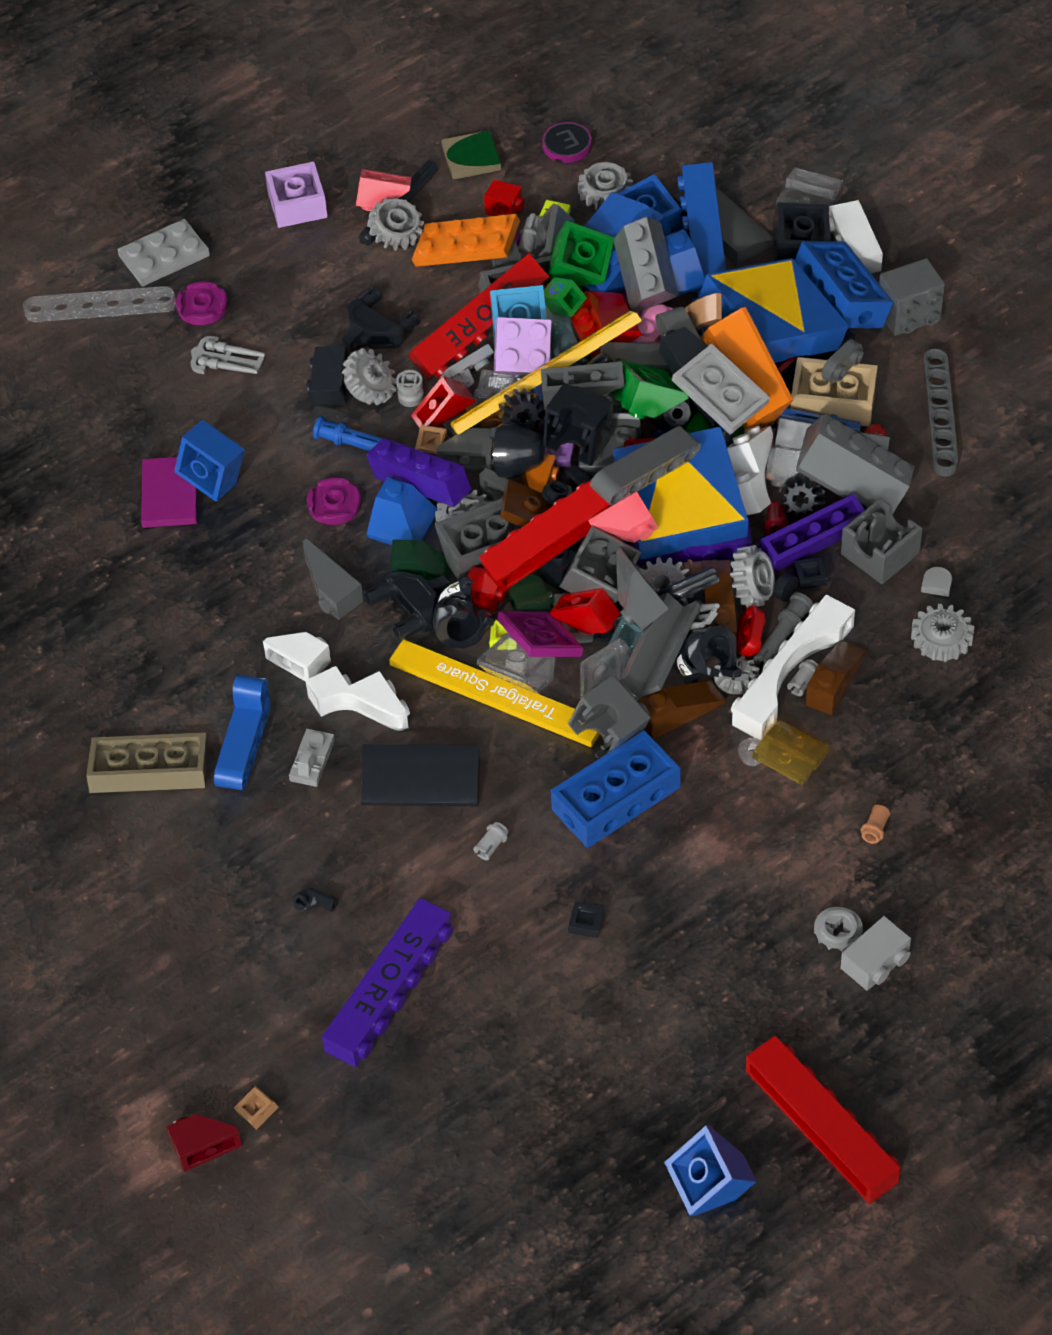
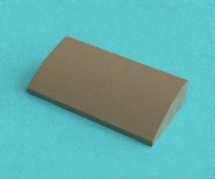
M207 733L92 737L86 775L89 793L205 788Z

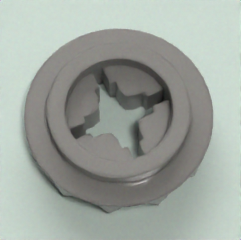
M744 655L736 657L737 668H740L742 673L741 677H736L735 680L722 675L720 661L715 666L716 669L720 670L719 677H714L717 686L727 693L744 694L747 692V687L751 680L759 677V668L756 667L754 659L748 660Z
M831 907L822 911L814 923V934H816L819 944H825L828 950L836 948L842 952L862 936L863 925L859 916L852 910L844 907ZM843 922V932L834 936L833 930Z

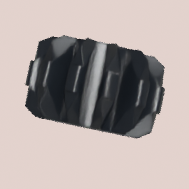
M525 388L521 393L517 389H513V396L511 397L504 394L506 403L498 404L501 410L498 414L500 421H503V423L511 421L528 429L531 426L538 429L536 421L544 419L541 413L544 410V405L539 402V396L536 393L531 394Z
M795 473L794 479L787 478L784 482L785 487H781L779 491L784 496L780 499V504L788 505L785 510L786 514L793 510L795 511L796 519H799L802 513L807 517L812 512L815 513L821 510L820 505H824L826 502V498L821 496L826 492L825 487H817L819 483L811 481L807 476L803 479L799 473ZM800 492L806 493L805 500L800 499Z

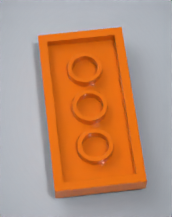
M517 214L427 223L424 225L412 261L415 267L507 258L520 220Z

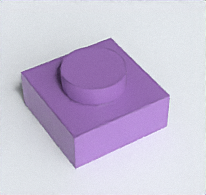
M563 444L556 452L548 449L547 454L556 455V466L571 467L575 444Z

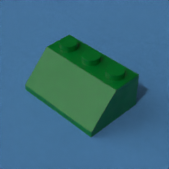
M620 358L616 359V362L622 361L624 387L611 393L614 395V399L622 403L621 406L629 411V415L639 419H644L645 416L656 418L689 398L672 381V376L666 370Z

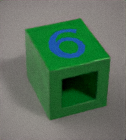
M554 277L544 289L545 305L554 315L572 317L587 299L571 279Z

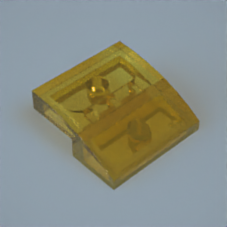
M779 720L753 751L752 758L803 786L812 771H816L830 747Z

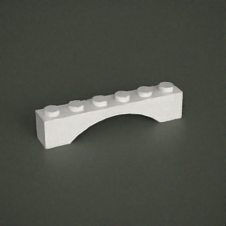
M825 595L820 603L816 602L812 606L804 622L800 621L797 624L793 636L789 640L783 641L775 658L769 659L766 662L761 675L751 680L743 697H738L731 707V712L733 713L732 725L762 741L777 722V695L788 673L808 656L823 649L834 647L840 640H843L854 627L855 609L828 595Z

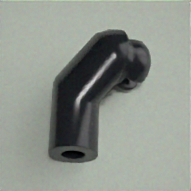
M309 888L295 894L292 898V904L299 911H306L320 906L333 912L337 907L338 898L317 888Z

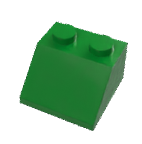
M566 220L556 237L547 274L549 276L548 279L552 280L554 277L571 279L577 286L603 284L615 237Z

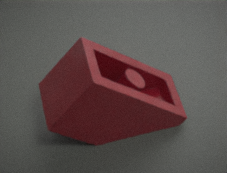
M194 1114L189 1117H181L171 1125L166 1126L171 1145L184 1172L242 1147L240 1134L236 1126Z

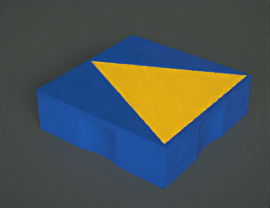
M792 258L707 274L698 298L721 293L722 319L740 308L746 307L774 363L796 356H811L839 350L849 326Z
M721 427L689 433L701 444V448L696 456L686 464L638 491L640 498L658 526V529L653 531L651 536L634 543L635 548L641 551L639 560L676 553L692 546L713 545L747 537L748 518ZM649 442L613 449V463Z

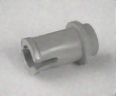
M808 659L799 664V671L787 684L789 690L795 686L791 693L796 696L804 694L811 677L818 667L816 662Z
M499 822L488 825L486 834L473 848L474 852L478 853L477 856L483 860H489L500 843L507 841V834L509 833L507 828Z

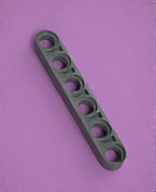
M934 348L924 354V382L933 470L936 474L946 477L953 475L957 471L958 451L948 356L943 350ZM935 358L941 360L942 363L933 365L929 360ZM939 378L942 379L944 383L936 385L933 384L931 380ZM936 398L944 399L946 403L943 405H937L933 402V400ZM942 418L947 420L948 423L946 425H939L934 421ZM947 439L950 441V444L943 446L939 445L936 441ZM947 459L950 460L953 464L950 466H942L938 462L940 460Z

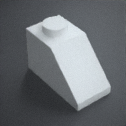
M307 632L269 637L263 641L266 659L305 682L307 679L320 674L331 662L329 645L320 637H314Z

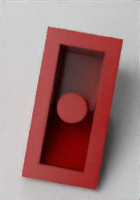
M442 376L411 416L419 428L420 425L441 428L444 422L463 411L466 412L465 408L471 406L476 400L464 383Z
M603 588L562 595L550 611V615L572 628L590 635L596 633L604 634L610 631L620 612Z

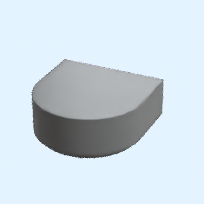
M942 567L928 569L924 574L921 592L949 597L952 583L951 573Z

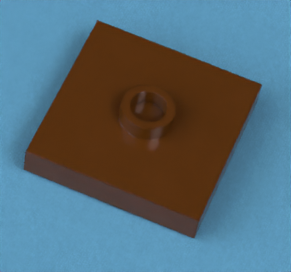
M508 479L504 489L500 518L523 527L535 515L544 513L553 505L543 498L541 492Z

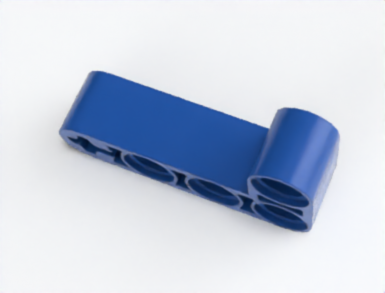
M237 674L233 684L235 707L216 765L214 785L216 787L244 791L249 781L269 715L270 694L266 678Z

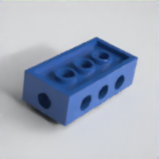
M802 241L795 262L849 325L848 329L883 328L893 301L846 242Z
M643 730L551 790L552 811L588 849L680 788L681 768Z

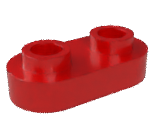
M754 605L749 606L741 615L736 635V652L744 655L746 658L755 655L760 650L762 645V629L766 622L764 611Z

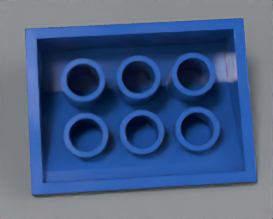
M611 192L584 226L616 237L623 226L644 217H649L661 222L664 236H667L671 231L662 214L644 203ZM614 244L605 282L603 284L578 286L583 293L585 291L621 293L625 289Z

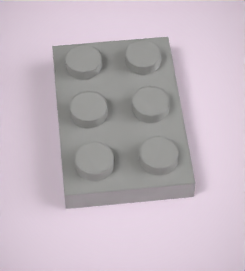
M185 219L118 248L119 257L142 287L210 256L207 246Z
M710 344L674 373L672 381L729 434H732L760 411L770 400V397L713 344Z

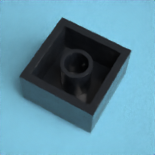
M777 202L773 218L775 261L791 258L795 261L802 241L831 242L828 205Z

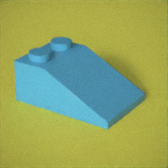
M543 285L490 291L494 348L495 326L498 317L547 320Z

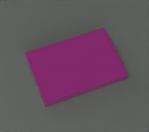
M177 457L142 459V528L197 524V488L174 472Z
M499 611L497 621L529 657H582L583 647L557 619L550 615V611Z

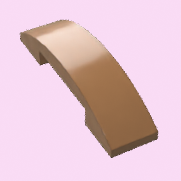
M714 293L700 298L685 308L697 332L702 327H710L722 319L721 293Z

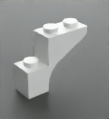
M759 425L744 430L745 434L733 438L734 443L727 447L746 515L759 513L771 504L765 484V468L773 440V432L770 426L761 429Z
M335 666L306 680L308 697L321 717L338 710H353L396 731H403L408 728L407 716L410 715L409 708L403 699L399 701L394 685L390 680H385L380 671L351 684L349 677L346 674L342 675Z

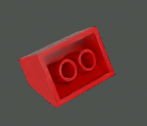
M585 291L584 295L587 299L570 318L580 341L631 310L621 293ZM636 324L608 342H633L642 336V333ZM600 347L590 353L593 358L601 353Z

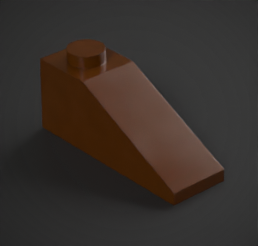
M701 561L702 571L714 567L720 579L718 583L703 589L704 604H719V608L716 611L718 613L717 616L706 626L721 625L728 627L736 637L737 626L732 577L730 576V561ZM711 610L705 611V614H709Z
M840 640L820 662L807 685L806 706L833 715L863 661L867 650Z
M711 680L663 687L657 692L638 699L637 702L643 703L649 711L651 718L644 730L654 740L725 704L726 700Z

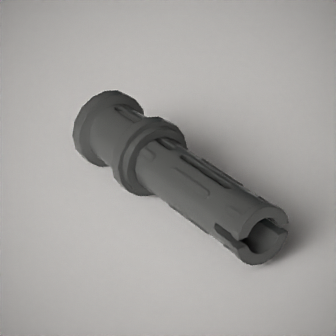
M798 592L792 594L790 604L786 610H782L778 615V624L753 658L758 666L764 661L762 668H764L769 659L775 658L783 641L788 639L797 624L802 621L806 613L810 612L814 604L809 597Z

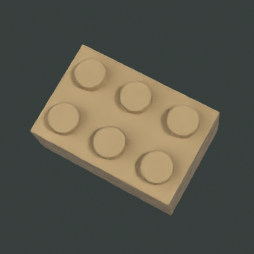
M797 357L791 394L794 401L791 403L790 409L820 415L824 413L829 416L834 414L841 419L859 421L861 426H870L876 388L877 365H853L841 381L832 384L821 376L823 367L828 360Z

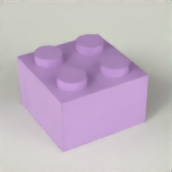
M314 162L265 172L268 195L278 228L327 218L325 195Z
M498 317L495 326L494 374L528 375L549 362L551 320Z

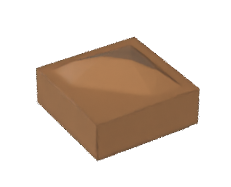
M420 425L415 449L437 456V447L446 441L447 429Z
M257 1086L234 1107L236 1112L256 1130L279 1108Z

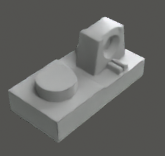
M489 344L447 368L441 377L462 382L468 389L475 383L470 371L475 368L478 372L490 363L488 359L494 352Z
M306 729L289 773V780L291 782L318 786L335 742L334 734Z

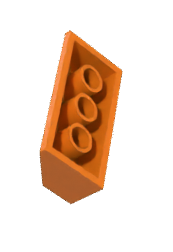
M746 307L740 308L710 326L700 337L706 345L713 344L770 397L769 403L742 425L744 430L759 425L761 428L773 424L794 401Z

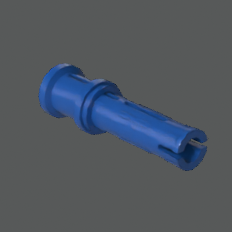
M324 416L318 417L313 430L314 439L319 440L323 438L333 441L337 446L347 444L370 451L382 439L350 429L344 422L338 424L328 421Z

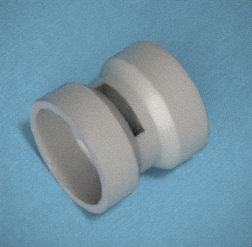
M405 370L399 373L396 378L398 401L406 407L419 405L424 399L421 374L415 370Z

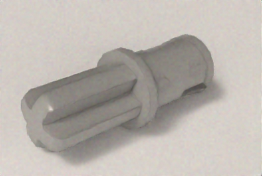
M535 213L527 217L524 229L519 233L520 242L518 249L521 258L525 257L528 253L531 256L533 255L537 224L541 218L536 216Z

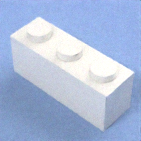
M859 200L829 206L830 232L833 234V242H846L870 273L880 272L883 253Z

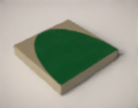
M490 130L441 140L453 180L501 170V163Z

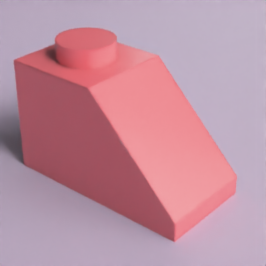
M362 169L356 206H361L363 210L371 211V209H374L377 202L382 203L384 198L394 199V197H397L398 199L410 191L412 177Z
M637 492L588 520L591 526L614 538L633 543L648 538L652 535L653 531L658 529L657 524Z

